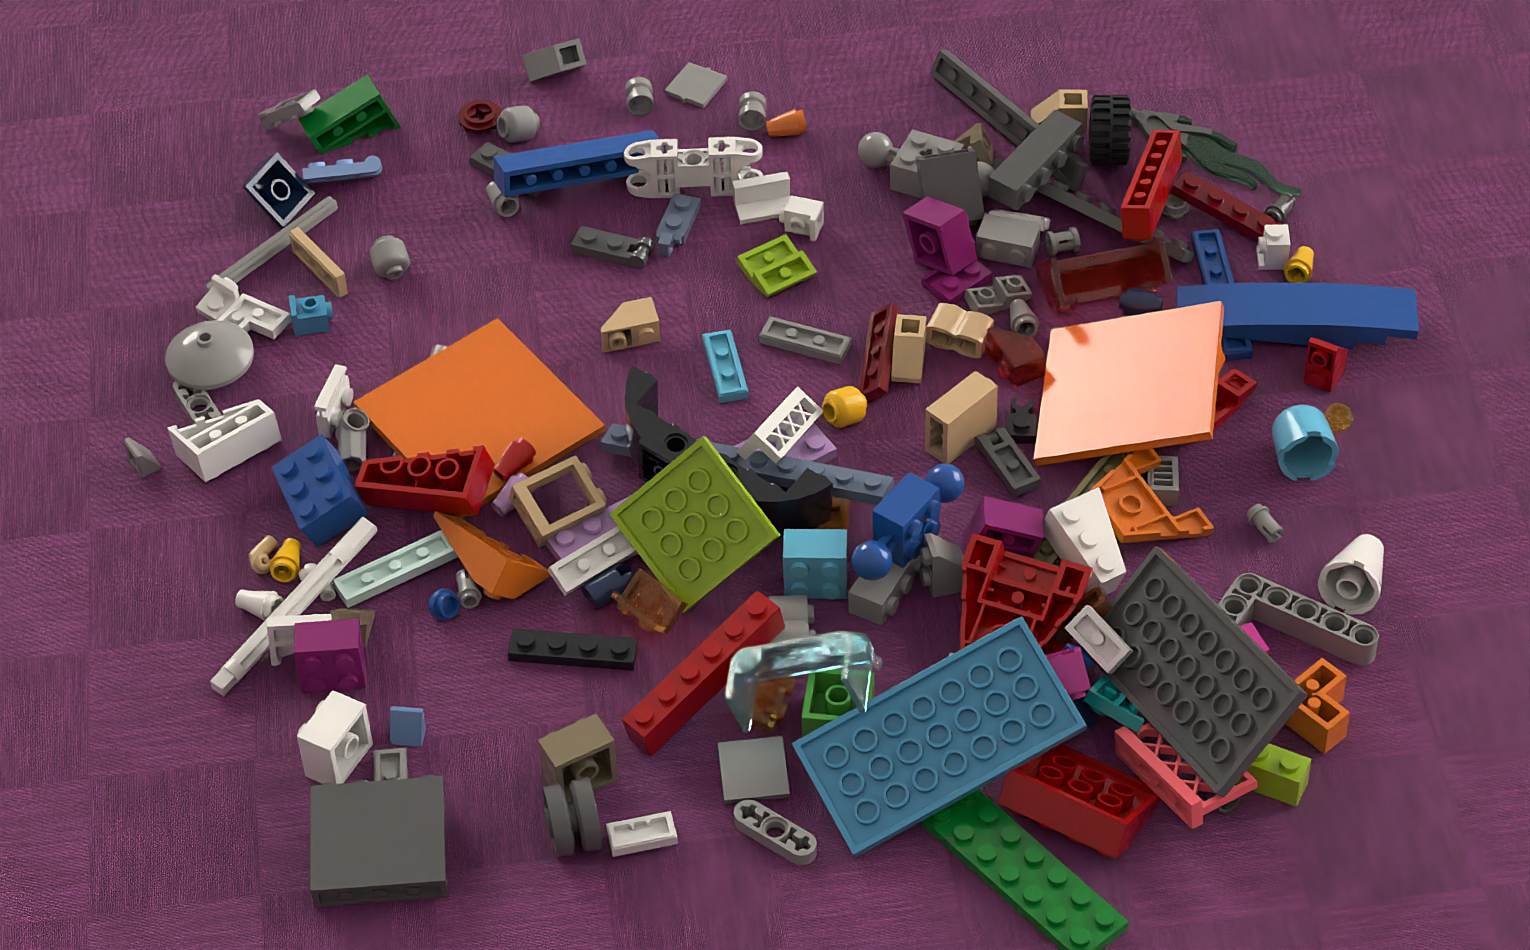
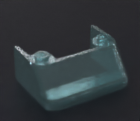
M836 631L740 649L730 662L725 701L742 730L750 732L758 682L843 667L841 677L843 684L860 713L866 712L873 645L867 634L863 632Z

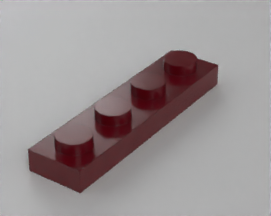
M1185 171L1172 185L1170 191L1172 195L1186 201L1257 242L1258 237H1263L1265 225H1283L1281 222L1188 171Z
M893 302L870 314L859 391L865 396L867 404L875 399L882 398L888 392L896 318L900 312V308Z

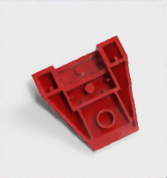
M972 533L962 560L960 650L1021 616L1039 646L1043 649L1083 599L1093 568L1062 559L1059 567L1005 551L1002 541Z

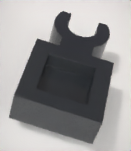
M1016 398L1011 400V413H1007L1006 431L1015 443L1036 444L1037 414H1033L1034 402L1032 398H1028V404L1024 407L1017 405Z

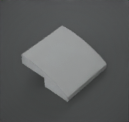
M782 736L717 743L724 804L737 803L743 800L757 801L790 797Z

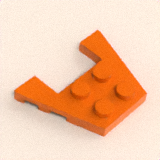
M1153 448L1138 450L1128 454L1115 470L1112 469L1089 490L1100 488L1115 536L1121 543L1211 535L1215 527L1199 507L1173 517L1141 477V474L1158 468L1162 461Z

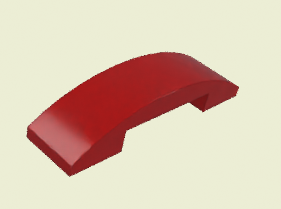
M1235 368L1218 379L1213 430L1232 416L1257 387L1256 381Z

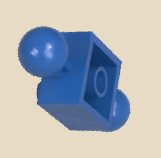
M948 463L935 465L928 471L925 480L908 472L872 510L873 540L865 541L858 545L852 555V566L858 576L869 581L882 579L890 571L892 562L904 568L912 559L914 560L920 555V548L924 547V534L932 533L937 536L940 532L939 515L941 503L952 502L963 492L965 485L964 477L957 467Z

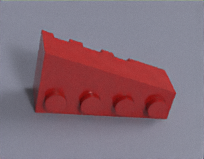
M484 445L473 446V450L461 452L457 448L449 449L444 454L430 455L429 452L417 453V456L403 459L402 456L363 460L354 487L366 505L429 512L438 511L478 517L495 463Z

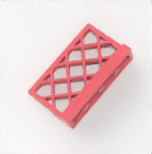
M1150 722L1143 725L1138 733L1130 731L1126 726L1115 730L1116 755L1191 829L1203 824V815L1257 788V780L1246 770L1240 778L1242 783L1234 785L1225 797L1216 794V796L1204 802L1198 796V791L1215 792L1206 782H1201V777L1189 764L1181 763L1182 756L1171 745H1162L1164 737ZM1146 736L1158 737L1157 744L1143 743L1140 739ZM1160 754L1175 755L1177 760L1176 762L1162 761L1159 759ZM1180 772L1197 775L1195 781L1181 780L1178 774Z

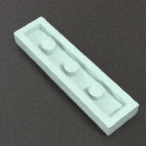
M442 530L333 579V586L347 608L447 563L457 558L458 555Z

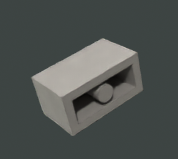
M985 213L976 235V255L978 258L1031 268L1040 246L1041 224Z

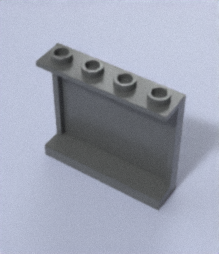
M423 775L419 778L408 779L392 777L382 781L357 780L353 783L342 784L326 782L321 785L310 786V892L314 907L449 897L445 841L444 797H446L443 776Z

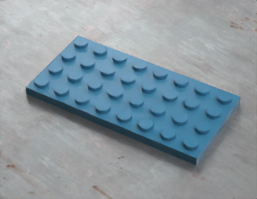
M1021 616L798 739L792 745L854 858L1006 775L1010 770L1024 765L1087 730V725Z

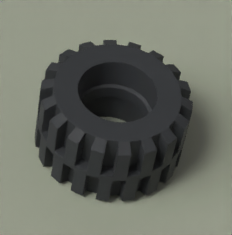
M1093 95L1090 103L1089 159L1092 165H1127L1130 159L1131 148L1130 98L1128 95Z

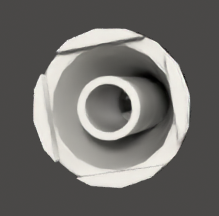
M1369 534L1360 535L1323 567L1317 586L1321 597L1330 607L1335 608L1337 606L1345 609L1344 613L1349 615L1363 614L1372 610L1381 595L1384 547L1381 541Z

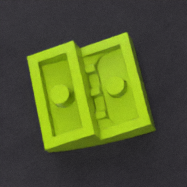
M787 234L738 255L736 263L747 278L766 297L817 275L816 269L803 250L798 252Z

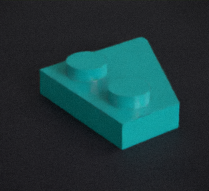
M1105 674L1091 687L1083 700L1090 705L1089 707L1093 712L1101 716L1108 715L1136 733L1139 732L1144 723V718L1136 716L1139 712L1137 707L1128 700Z

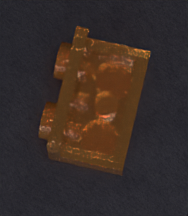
M642 568L638 569L623 593L613 591L610 595L619 602L616 607L630 617L635 615L640 619L638 625L651 634L658 631L667 635L688 605V603Z
M754 664L735 720L772 732L775 721H783L788 703L782 702L784 695L791 696L796 681L795 678L790 677L793 665L787 664L785 673H781Z

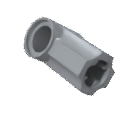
M358 408L347 409L335 431V436L338 440V452L347 470L351 472L361 469L363 460H366V429L370 421L368 415Z

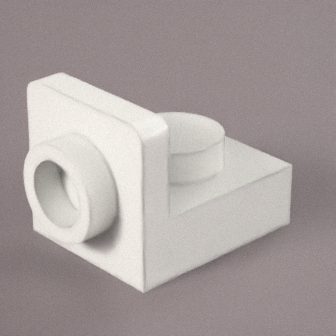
M216 274L211 278L213 287L196 306L197 313L210 321L218 320L240 297L238 286L235 282L227 277L222 279Z

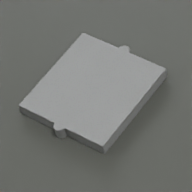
M688 62L665 89V94L681 100L682 103L688 102L704 108L728 79L726 75L712 71L710 67L704 68Z

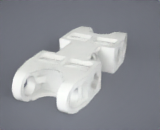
M742 137L708 138L709 148L678 149L677 139H656L632 143L624 151L625 162L642 170L627 178V190L630 194L638 197L672 198L674 193L680 194V187L710 186L711 196H733L732 181L763 176L761 171L751 169V166H748L750 163L762 158V145L754 139ZM720 143H723L722 152H720ZM664 145H666V149H667V153H665V154H664ZM746 149L756 150V152L754 153H747L743 151ZM633 153H642V154H644L643 156H637V157H632V156H630V155L633 154ZM637 182L646 183L645 185L640 187L632 185L633 183ZM722 182H724L725 190H722ZM667 183H668V192H666V187H665V184H667Z

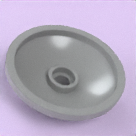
M217 320L204 321L187 327L172 339L166 350L165 362L169 374L179 384L198 390L216 389L236 381L249 369L254 358V347L249 334L238 325Z

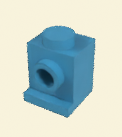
M289 295L295 336L330 331L328 319H334L331 301L325 302L324 295L295 299V295Z

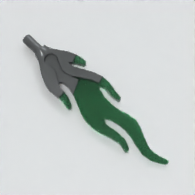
M1131 107V120L1135 121L1134 125L1139 128L1147 141L1152 130H1180L1183 163H1186L1188 154L1201 168L1209 173L1246 184L1252 190L1257 189V182L1251 175L1274 191L1291 195L1301 194V189L1279 182L1259 161L1235 154L1238 144L1223 134L1209 128L1193 126L1192 119L1182 115L1154 112L1145 109L1138 111ZM1231 167H1235V168L1241 169V170H1243V171H1246V172L1250 173L1251 175H1249V174H1247V173H1245V172H1242V171H1240V170L1231 168Z

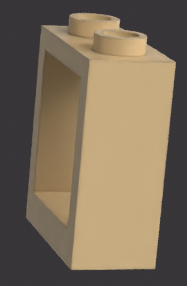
M576 455L511 487L509 499L539 548L546 544V540L556 536L558 532L568 530L583 523L586 518L595 517L605 511L607 500L603 491L600 488L596 489L591 481L592 476L588 466L585 463H581ZM571 473L590 505L549 525L530 492Z

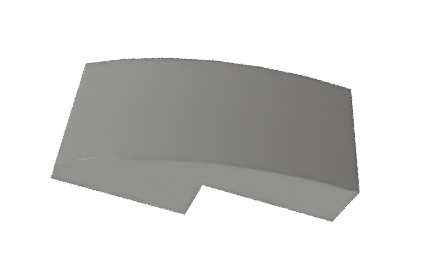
M1021 275L995 277L993 286L966 289L964 299L971 311L988 315L1009 309L1010 303L1016 299L1027 301L1032 297V292Z

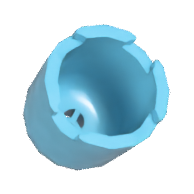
M1301 404L1285 409L1276 417L1272 425V440L1279 467L1285 476L1294 481L1297 480V477H1310L1311 481H1315L1326 476L1335 468V460L1339 454V448L1322 411L1313 406Z

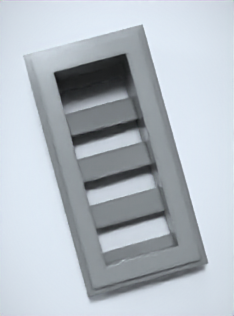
M1159 456L1162 461L1158 468L1147 472V484L1163 505L1178 506V456Z

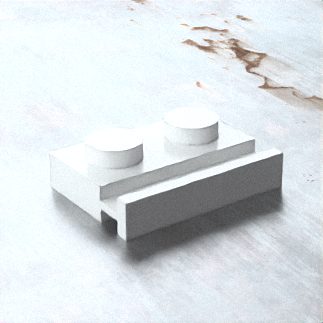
M335 364L314 405V409L318 410L316 420L319 435L322 434L327 438H331L343 416L346 406H350L353 400V389L350 388L348 376L344 375L347 367Z

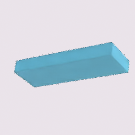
M731 329L702 334L703 345L719 403L749 399L748 388Z

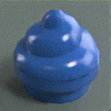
M438 589L428 600L429 611L436 619L447 620L453 618L459 611V598L449 589Z

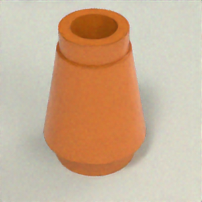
M792 109L766 121L769 137L802 135L801 132L808 131L803 109L798 111Z

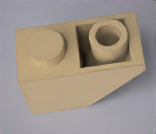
M1059 89L1031 109V118L1039 125L1056 110L1081 122L1082 133L1087 131V90Z
M652 297L623 302L601 327L604 353L661 341L659 318Z
M897 314L891 381L921 383L926 347V316Z

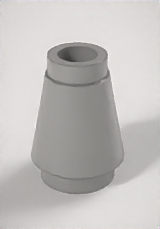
M490 182L486 187V192L494 212L503 217L514 215L519 208L518 196L504 197L495 182Z
M1016 299L1012 301L1009 306L1012 333L1020 339L1033 337L1038 331V318L1024 300Z

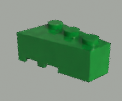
M368 74L314 107V110L307 115L298 117L308 138L320 155L353 144L352 140L366 135L369 138L375 137L378 131L390 127L393 130L402 128Z

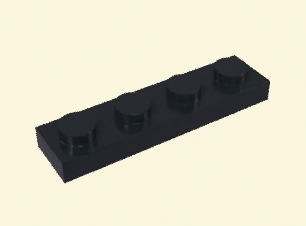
M513 629L508 648V660L634 671L638 651V638Z

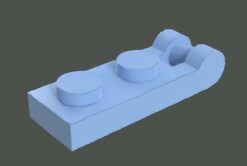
M373 155L368 156L364 162L353 163V159H342L336 161L337 165L325 166V162H314L308 164L309 168H302L303 180L306 184L374 177L382 172L380 159Z

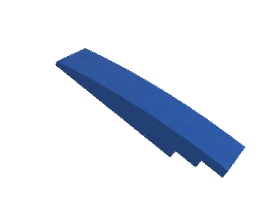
M1232 283L1179 286L1176 288V308L1222 301L1224 306L1222 337L1308 345V341L1312 337L1348 350H1353L1355 342L1384 345L1387 337L1417 339L1419 332L1415 289L1332 283Z

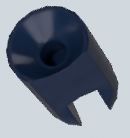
M621 563L582 585L581 590L585 598L595 603V610L597 611L631 591L637 584L638 575L636 572H631L630 565Z

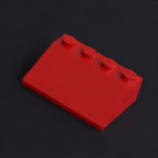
M1060 744L1024 765L1010 770L1006 775L998 804L1007 807L1015 815L1026 816L1036 821L1045 829H1053L1066 835L1072 842L1083 843L1092 847L1102 856L1116 859L1130 847L1162 799L1143 781Z

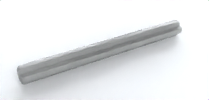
M330 196L324 198L218 276L222 279L227 277L235 283L239 282L290 245L289 233L292 229L299 227L306 233L337 211L336 200ZM212 280L205 285L207 293L213 287Z

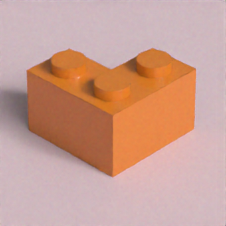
M1321 658L1294 680L1308 696L1287 720L1285 725L1323 754H1326L1346 737L1350 712L1339 704L1343 701L1347 676Z

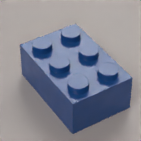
M322 434L271 467L299 529L317 547L356 523L361 517L368 515L367 509L354 487L355 484L340 453Z

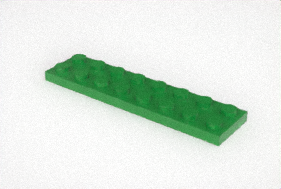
M980 790L971 793L919 822L921 826L1060 950H1102L1128 930L1129 921Z

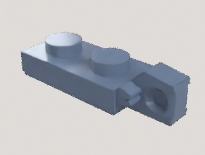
M673 194L657 229L656 240H659L658 254L660 256L670 257L675 244H685L701 208V198Z

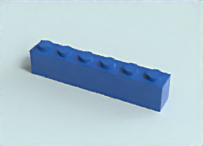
M653 130L494 156V182L503 196L508 197L630 176L642 169H637V167L630 166L625 162L624 151L627 146L636 142L656 140L659 137ZM633 153V154H631L630 156H632V157H637V156H643L644 154H642V153Z

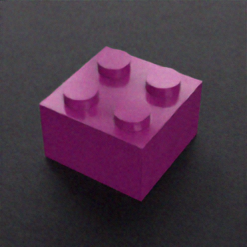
M927 196L902 212L915 262L953 276L977 260L975 241L972 238L968 223L969 218L964 209Z
M359 618L295 623L294 656L302 693L366 688V656Z

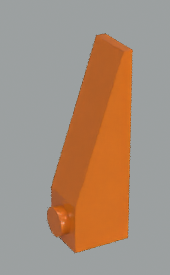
M435 511L433 517L473 581L484 588L483 593L488 597L500 600L501 596L516 599L549 577L548 569L525 554L520 556L510 551L509 545L487 537L486 532L457 516Z

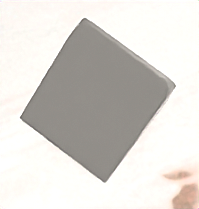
M129 437L125 439L124 444L128 460L140 476L145 477L161 469L159 462L146 447Z

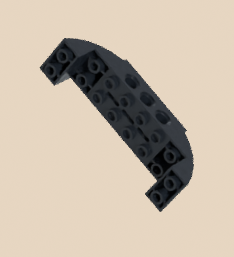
M632 366L625 389L627 445L633 462L639 469V479L647 483L699 439L691 437L677 425L669 424L658 417V380L651 373ZM719 453L780 533V537H784V529H815L819 525L830 521L833 483L825 475L815 473L807 468L788 491L784 492L777 484L767 482L753 470L744 468L732 461L728 455Z

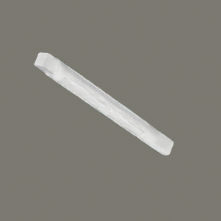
M361 517L269 617L301 615L377 533V527L364 517ZM267 619L210 681L211 688L223 697L269 649Z

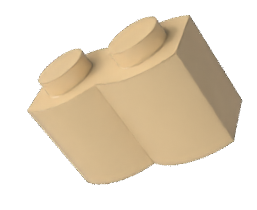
M939 303L926 327V342L940 349L954 350L961 355L981 358L993 335L994 320L984 313L966 312L957 305Z

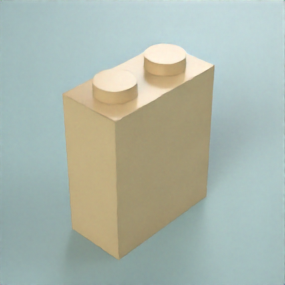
M974 371L925 409V450L941 462L950 464L975 444V436L983 433L987 435L996 428L998 386L991 379Z

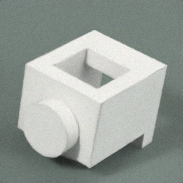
M791 195L787 205L781 207L779 222L784 223L785 231L810 236L811 241H816L824 223V203Z
M1288 224L1264 226L1263 237H1258V246L1256 247L1259 270H1284V265L1289 260L1290 253Z

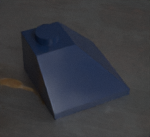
M278 152L261 161L245 178L243 189L280 229H283L315 194Z

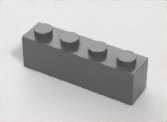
M1054 110L988 177L989 197L1016 211L1025 202H1029L1034 192L1041 185H1045L1058 168L1064 166L1067 158L1074 151L1076 152L1081 148L1084 141L1082 123Z

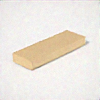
M299 227L292 229L289 233L292 252L337 297L341 298L348 294L345 273Z

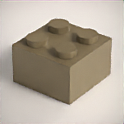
M597 714L579 719L572 725L556 732H550L545 737L538 739L543 781L546 786L559 783L564 788L568 803L571 802L569 786L572 780L588 777L593 792L618 781L615 740Z

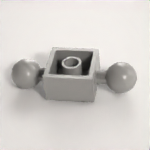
M912 129L902 147L898 149L893 147L891 140L885 134L871 132L860 140L858 155L865 165L872 168H879L891 162L890 190L921 198L915 157L964 149V144ZM977 162L983 198L989 195L988 177L995 170L985 162Z

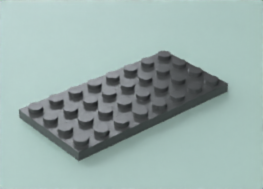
M1155 546L1110 602L1113 608L1102 618L1133 652L1112 674L1107 673L1096 661L1094 663L1128 700L1137 707L1142 715L1216 794L1225 797L1308 694L1163 549Z

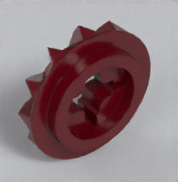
M476 100L467 103L458 113L459 125L463 126L466 132L473 130L475 134L479 131L488 133L489 129H497V118L501 115V108L496 103L488 100ZM477 114H479V116L482 117L483 120H479V118H477Z

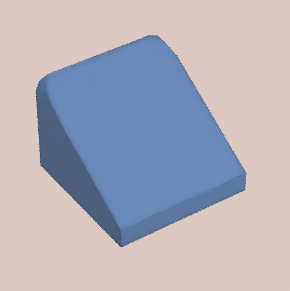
M391 706V744L421 747L426 732L423 709Z

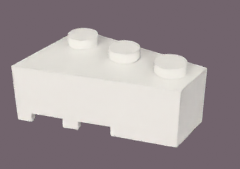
M257 399L222 410L224 415L206 421L204 416L196 418V424L178 429L177 425L168 427L176 456L202 480L207 482L281 441L282 438L275 413L261 400Z

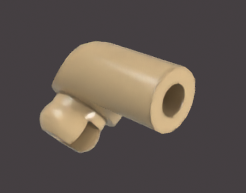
M267 535L249 553L251 569L257 574H266L270 570L269 563L271 559H269L268 555L278 546L277 540L271 535Z

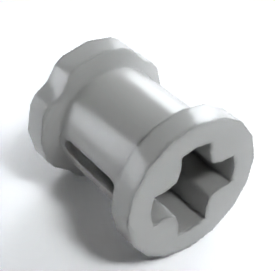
M1070 227L1069 231L1046 232L1045 241L1050 257H1055L1057 253L1073 251L1077 253L1080 251V237L1076 227ZM1067 240L1066 243L1059 244V241Z

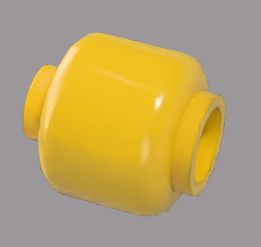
M845 386L832 390L826 394L822 403L823 417L836 428L857 424L866 415L867 400L854 386Z

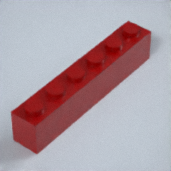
M1152 130L1120 207L1123 239H1132L1137 242L1152 239L1182 162L1180 130Z
M759 591L750 596L622 718L628 738L648 755L652 756L785 629L780 607Z

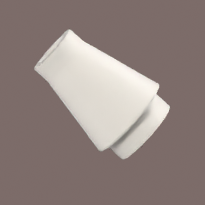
M242 589L236 595L235 604L238 608H242L265 621L284 600L275 591H247Z

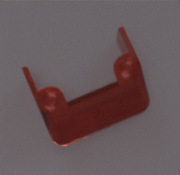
M1163 236L1157 237L1143 245L1058 261L1056 256L1050 257L1035 266L1037 278L1050 309L1056 308L1057 313L1074 310L1073 305L1121 296L1122 292H1127L1129 287L1157 292L1158 294L1157 288L1173 282Z

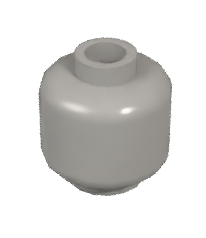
M526 105L507 107L497 118L499 135L510 143L532 140L540 127L538 115Z
M382 236L376 239L370 248L369 256L376 274L382 278L398 279L403 276L410 266V258L404 242L394 236Z

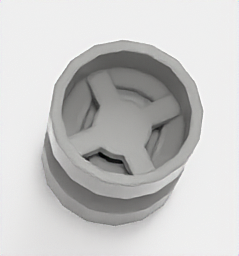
M643 77L630 79L625 85L627 109L630 113L637 116L650 113L654 108L651 82Z
M755 91L744 93L739 99V124L747 130H758L766 122V98L761 93Z

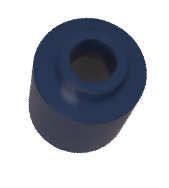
M1129 287L1127 292H1122L1119 309H1122L1123 316L1127 317L1162 311L1164 297L1157 296V292Z

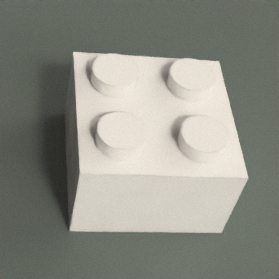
M333 690L325 701L322 700L318 704L315 714L308 723L300 727L297 734L306 777L322 784L326 782L342 784L345 782L373 745L366 704Z

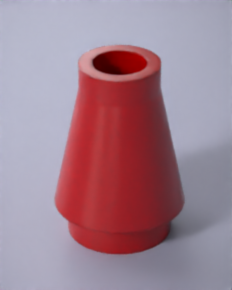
M521 437L516 441L512 440L493 469L495 476L501 481L506 482L511 475L516 474L534 461L533 457L536 455L534 447Z

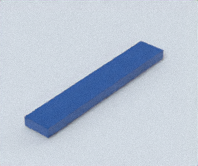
M1220 229L1191 231V242L1194 253H1196L1195 257L1203 285L1234 283ZM1222 337L1221 347L1226 358L1225 361L1253 359V348L1249 339Z

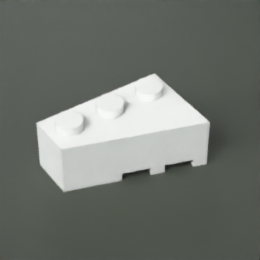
M1100 488L1093 489L1049 509L1043 520L1044 536L1061 560L1064 559L1093 568L1085 593L1098 584L1104 589L1106 594L1115 591L1124 577L1126 569Z

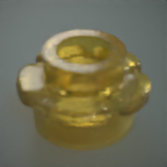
M1334 403L1324 412V416L1333 430H1345L1353 423L1351 409L1345 404Z

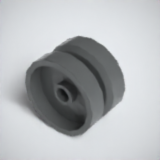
M588 777L571 781L569 786L571 802L569 803L567 802L564 788L559 783L542 787L545 824L557 859L574 855L576 849L575 833L578 834L581 848L586 853L603 849L597 807Z

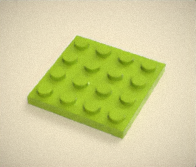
M701 437L609 514L683 613L693 608L781 536L707 437Z

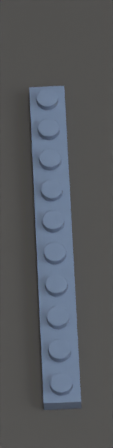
M612 423L600 442L601 450L631 457L627 445L626 426ZM711 442L718 453L728 455L735 463L753 470L762 479L769 483H775L778 486L790 488L803 472L809 468L815 473L825 475L833 483L832 496L878 505L894 488V479L890 476L783 456L775 464L761 451H754L744 460L737 453L739 447Z

